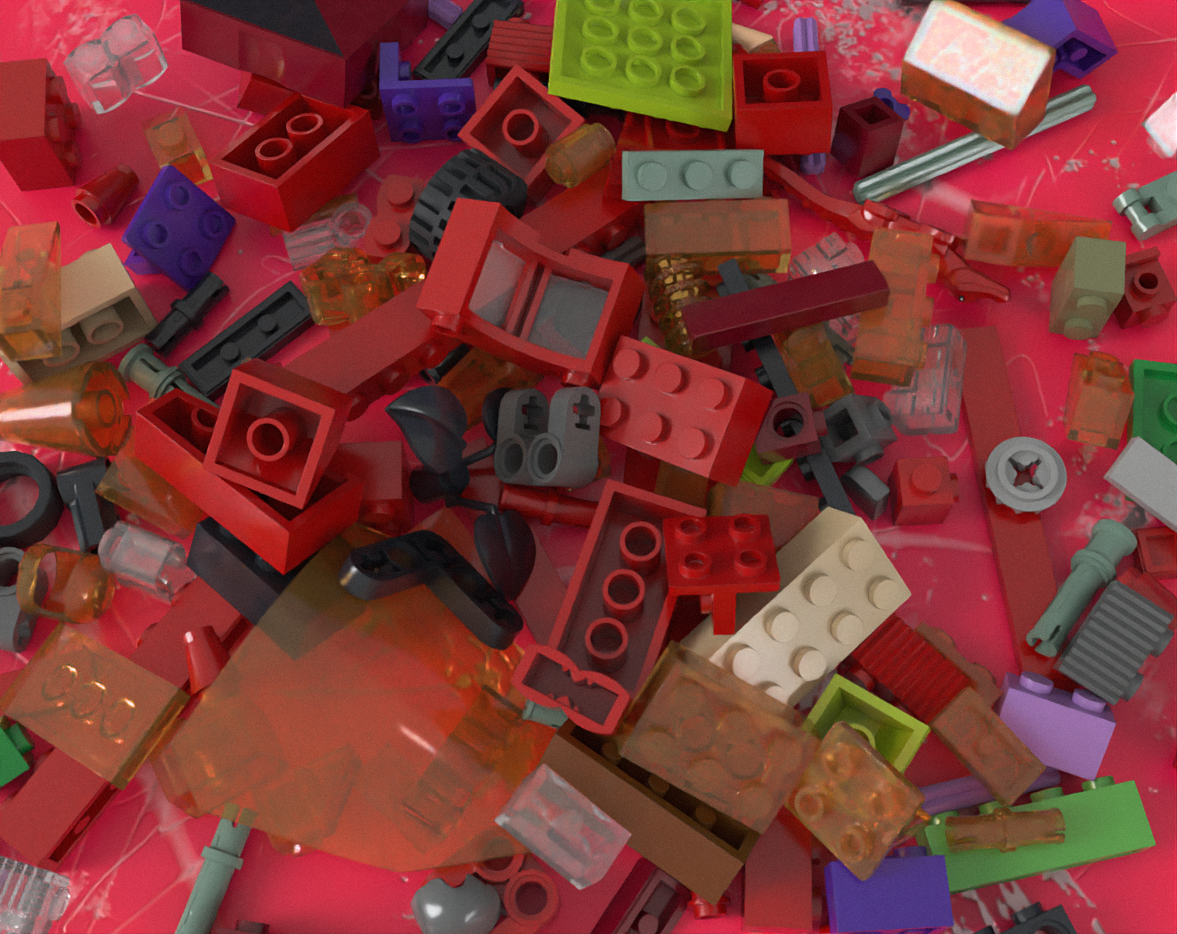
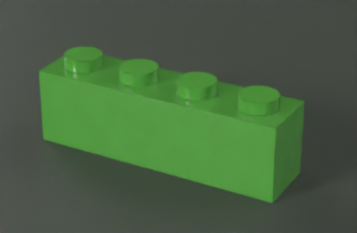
M1113 776L1096 778L1094 781L1081 783L1083 792L1065 796L1062 787L1042 790L1030 795L1032 803L1012 807L1010 799L992 801L978 806L979 815L960 819L958 810L932 815L926 818L928 826L923 827L915 834L917 845L927 847L928 856L945 855L950 895L1140 853L1155 846L1156 842L1135 781L1116 784Z

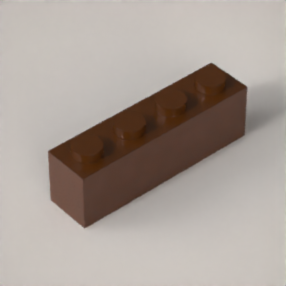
M569 718L554 734L531 776L532 779L551 793L564 800L594 821L598 826L604 828L714 906L744 865L762 834L761 830L621 734L617 733L616 736L598 735L578 726Z

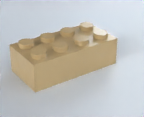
M826 507L778 551L776 558L781 579L780 590L774 592L736 593L735 635H713L710 614L679 642L680 646L731 714L763 735L912 595L863 519L859 516Z

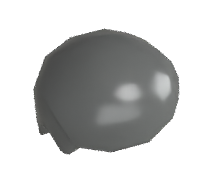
M467 874L464 885L457 888L450 887L442 878L432 879L416 891L410 906L423 934H488L500 917L502 903L493 884L485 885L473 875Z

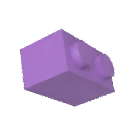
M1023 671L1021 676L1006 672L986 727L988 746L1094 781L1116 726L1111 707L1106 705V700L1084 689H1075L1074 693L1055 688L1051 680L1037 673Z

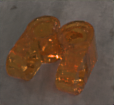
M336 246L314 264L304 268L300 273L299 279L311 318L316 324L333 325L349 319L351 325L426 278L427 272L426 264L419 254L393 252L380 263L369 264L366 253L362 249Z

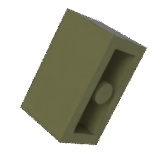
M1081 236L1075 237L1051 283L1049 333L1064 334L1065 337L1073 340L1098 337L1124 295L1126 242Z

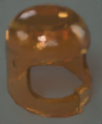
M39 542L27 550L18 566L16 598L20 609L27 615L70 624H90L100 619L106 613L114 598L116 586L114 570L109 562L100 555ZM53 552L56 558L55 581L48 600L40 608L33 599L38 578L36 570L47 553Z

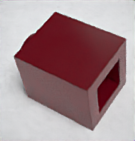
M877 96L840 107L830 154L857 178L891 167L894 164L905 120Z

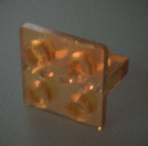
M839 721L832 725L784 799L785 807L861 881H865L873 876L893 847L921 834L932 818L921 808L925 802V795L845 721Z

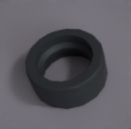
M19 451L0 452V483L16 476H29L37 482L39 497L34 508L23 519L11 525L0 526V548H28L44 540L57 526L64 510V501L59 491L56 476L36 457Z

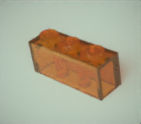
M762 196L740 201H726L716 198L707 199L703 202L679 203L675 200H662L657 203L644 204L646 277L720 275L717 266L735 258L742 274L787 273L792 251L788 199H772Z
M874 226L868 261L874 260L888 282L891 293L887 306L861 312L859 315L850 379L909 388L914 370H924L928 341L919 340L921 326H930L934 298L925 296L927 283L935 284L940 255L931 254L932 234Z

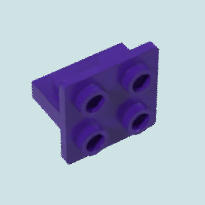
M173 165L163 166L122 235V242L132 249L124 265L137 275L163 273L188 293L202 279L204 274L209 271L236 220Z

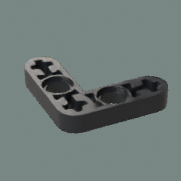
M419 530L355 548L350 552L338 572V579L343 588L353 596L367 601L377 600L425 584L480 641L493 649H508L524 627L522 616L505 598L501 597L498 591L447 540L432 531Z

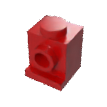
M1157 246L1126 255L1124 295L1113 311L1122 329L1139 324L1142 328H1149L1163 322L1169 317V311L1177 301V297L1158 261L1161 254Z

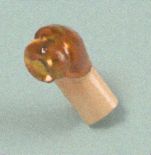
M732 23V45L742 44L751 54L781 53L771 35Z

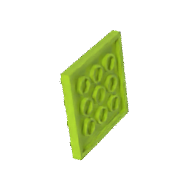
M556 0L547 94L727 132L732 121V0Z

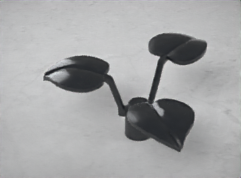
M436 385L410 390L388 404L385 412L400 427L410 448L422 463V465L416 466L411 472L410 487L412 493L418 501L424 504L444 500L447 508L459 506L487 513L477 517L474 523L473 533L476 550L498 593L507 601H511L519 594L534 567L536 545L533 533L528 523L517 511L506 510L500 513L495 504L462 498L459 495L462 494L470 481L467 466L494 455L497 444L501 400L507 392L514 388L500 387L491 391L486 396L482 405V421L487 434L495 442L489 447L465 458H462V451L467 447V443L462 436L467 428V415L455 394L444 387ZM522 406V414L527 416V408Z

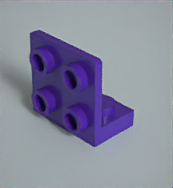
M380 43L379 90L391 142L402 141L413 144L423 140L447 139L453 142L462 141L457 134L477 111L473 79L412 80L410 61H402L399 43Z

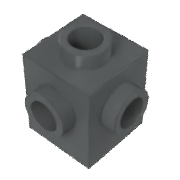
M849 392L832 400L828 405L829 407L823 410L828 435L819 438L831 462L856 463L857 465L866 466L882 458L885 455L883 448L898 440L891 427L894 423L893 416L888 407L877 397L857 395L855 392Z

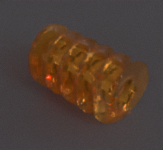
M678 251L664 255L650 263L643 271V279L649 287V298L654 303V314L659 319L660 333L665 337V349L694 360L707 356L719 348L695 354L692 353L680 307L713 298L707 296L711 290L710 283L706 280H701L705 276L704 266L700 263H690L691 256L688 253Z

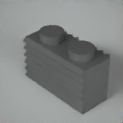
M1111 581L1053 669L1083 689L1106 700L1107 704L1115 706L1119 698L1128 702L1143 682L1144 675L1139 673L1138 670L1149 654L1157 658L1172 639L1174 631L1169 629L1168 625L1172 622L1174 616L1120 581Z

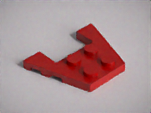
M626 111L604 186V197L622 198V151L736 149L734 119L732 118L728 131L723 132ZM763 181L762 198H735L734 202L736 211L775 215L781 205V198L776 190L769 191Z

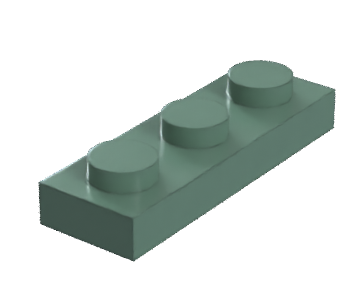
M764 150L622 151V200L762 198Z

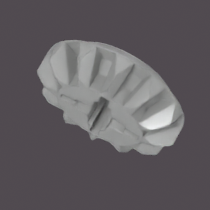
M1015 437L1003 441L991 452L984 467L986 469L985 487L990 488L996 496L997 504H1005L1013 508L1016 514L1021 512H1035L1038 514L1044 509L1055 505L1066 487L1067 473L1060 455L1045 442L1031 437ZM1034 464L1037 465L1034 476L1031 479L1035 486L1028 482L1022 486L1018 485L1016 488L1013 486L1014 479L1017 476V472L1013 468L1022 472L1027 468L1030 469Z

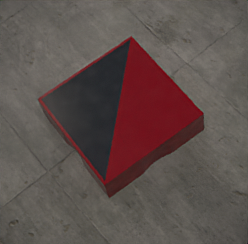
M180 0L182 49L237 70L267 77L286 88L344 109L375 79L380 69V43L398 42L401 53L427 27L429 0Z

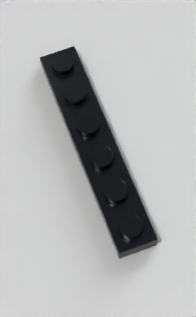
M735 258L717 266L723 280L715 285L720 297L750 290ZM771 335L741 342L746 353L754 349L757 352L762 366L755 368L754 371L762 386L774 391L778 398L798 394ZM789 418L781 422L780 427L785 437L790 438L800 433L804 423L798 419ZM821 440L822 453L795 458L806 482L808 483L816 479L824 497L815 500L820 513L826 507H831L856 515Z

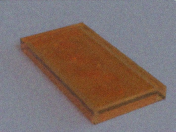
M60 621L0 699V710L123 791L188 702L190 696L177 686Z

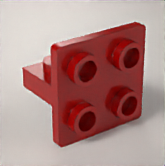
M741 513L733 516H684L663 520L669 593L673 596L699 595L701 614L711 613L713 635H735L736 593L774 592L780 590L781 579L768 515Z

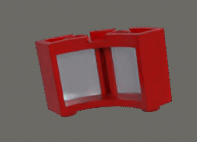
M457 197L415 308L432 320L431 328L439 334L451 338H460L507 362L560 380V384L564 388L588 387L599 391L620 335L626 337L630 335L646 284L629 263L601 258L574 248H568L565 255L538 243L541 233L520 221L501 203Z

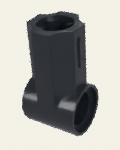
M103 456L58 470L56 473L57 484L67 509L72 513L81 555L86 559H106L118 555L128 545L116 500L121 496L120 485L110 459L107 456Z

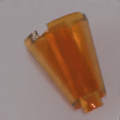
M89 361L0 393V440L95 458L115 456L121 453L128 442L132 425V415H123L122 400L130 399L121 373L112 363Z

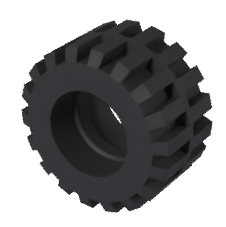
M465 149L457 156L454 155L435 173L418 199L409 225L410 231L408 235L409 240L412 242V247L430 260H434L457 197L501 203L511 214L520 219L523 216L528 197V187L525 180L479 149Z

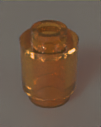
M599 123L581 125L547 147L545 168L548 175L555 183L562 184L568 188H574L610 163L611 157L616 153L614 139L610 132Z

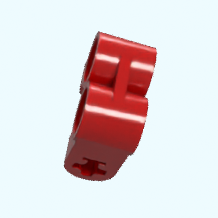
M503 826L489 827L481 831L431 872L420 886L423 887L432 879L442 878L450 887H461L465 883L467 874H471L477 879L481 878L485 885L493 884L500 897L502 907L509 916L488 934H540L557 918L561 906L560 895L553 879L544 871L520 840L519 836L511 829ZM496 844H505L513 849L514 857L511 864L500 871H494L486 867L485 856L488 850ZM533 886L542 888L548 897L545 908L535 915L522 913L518 908V898L522 891Z

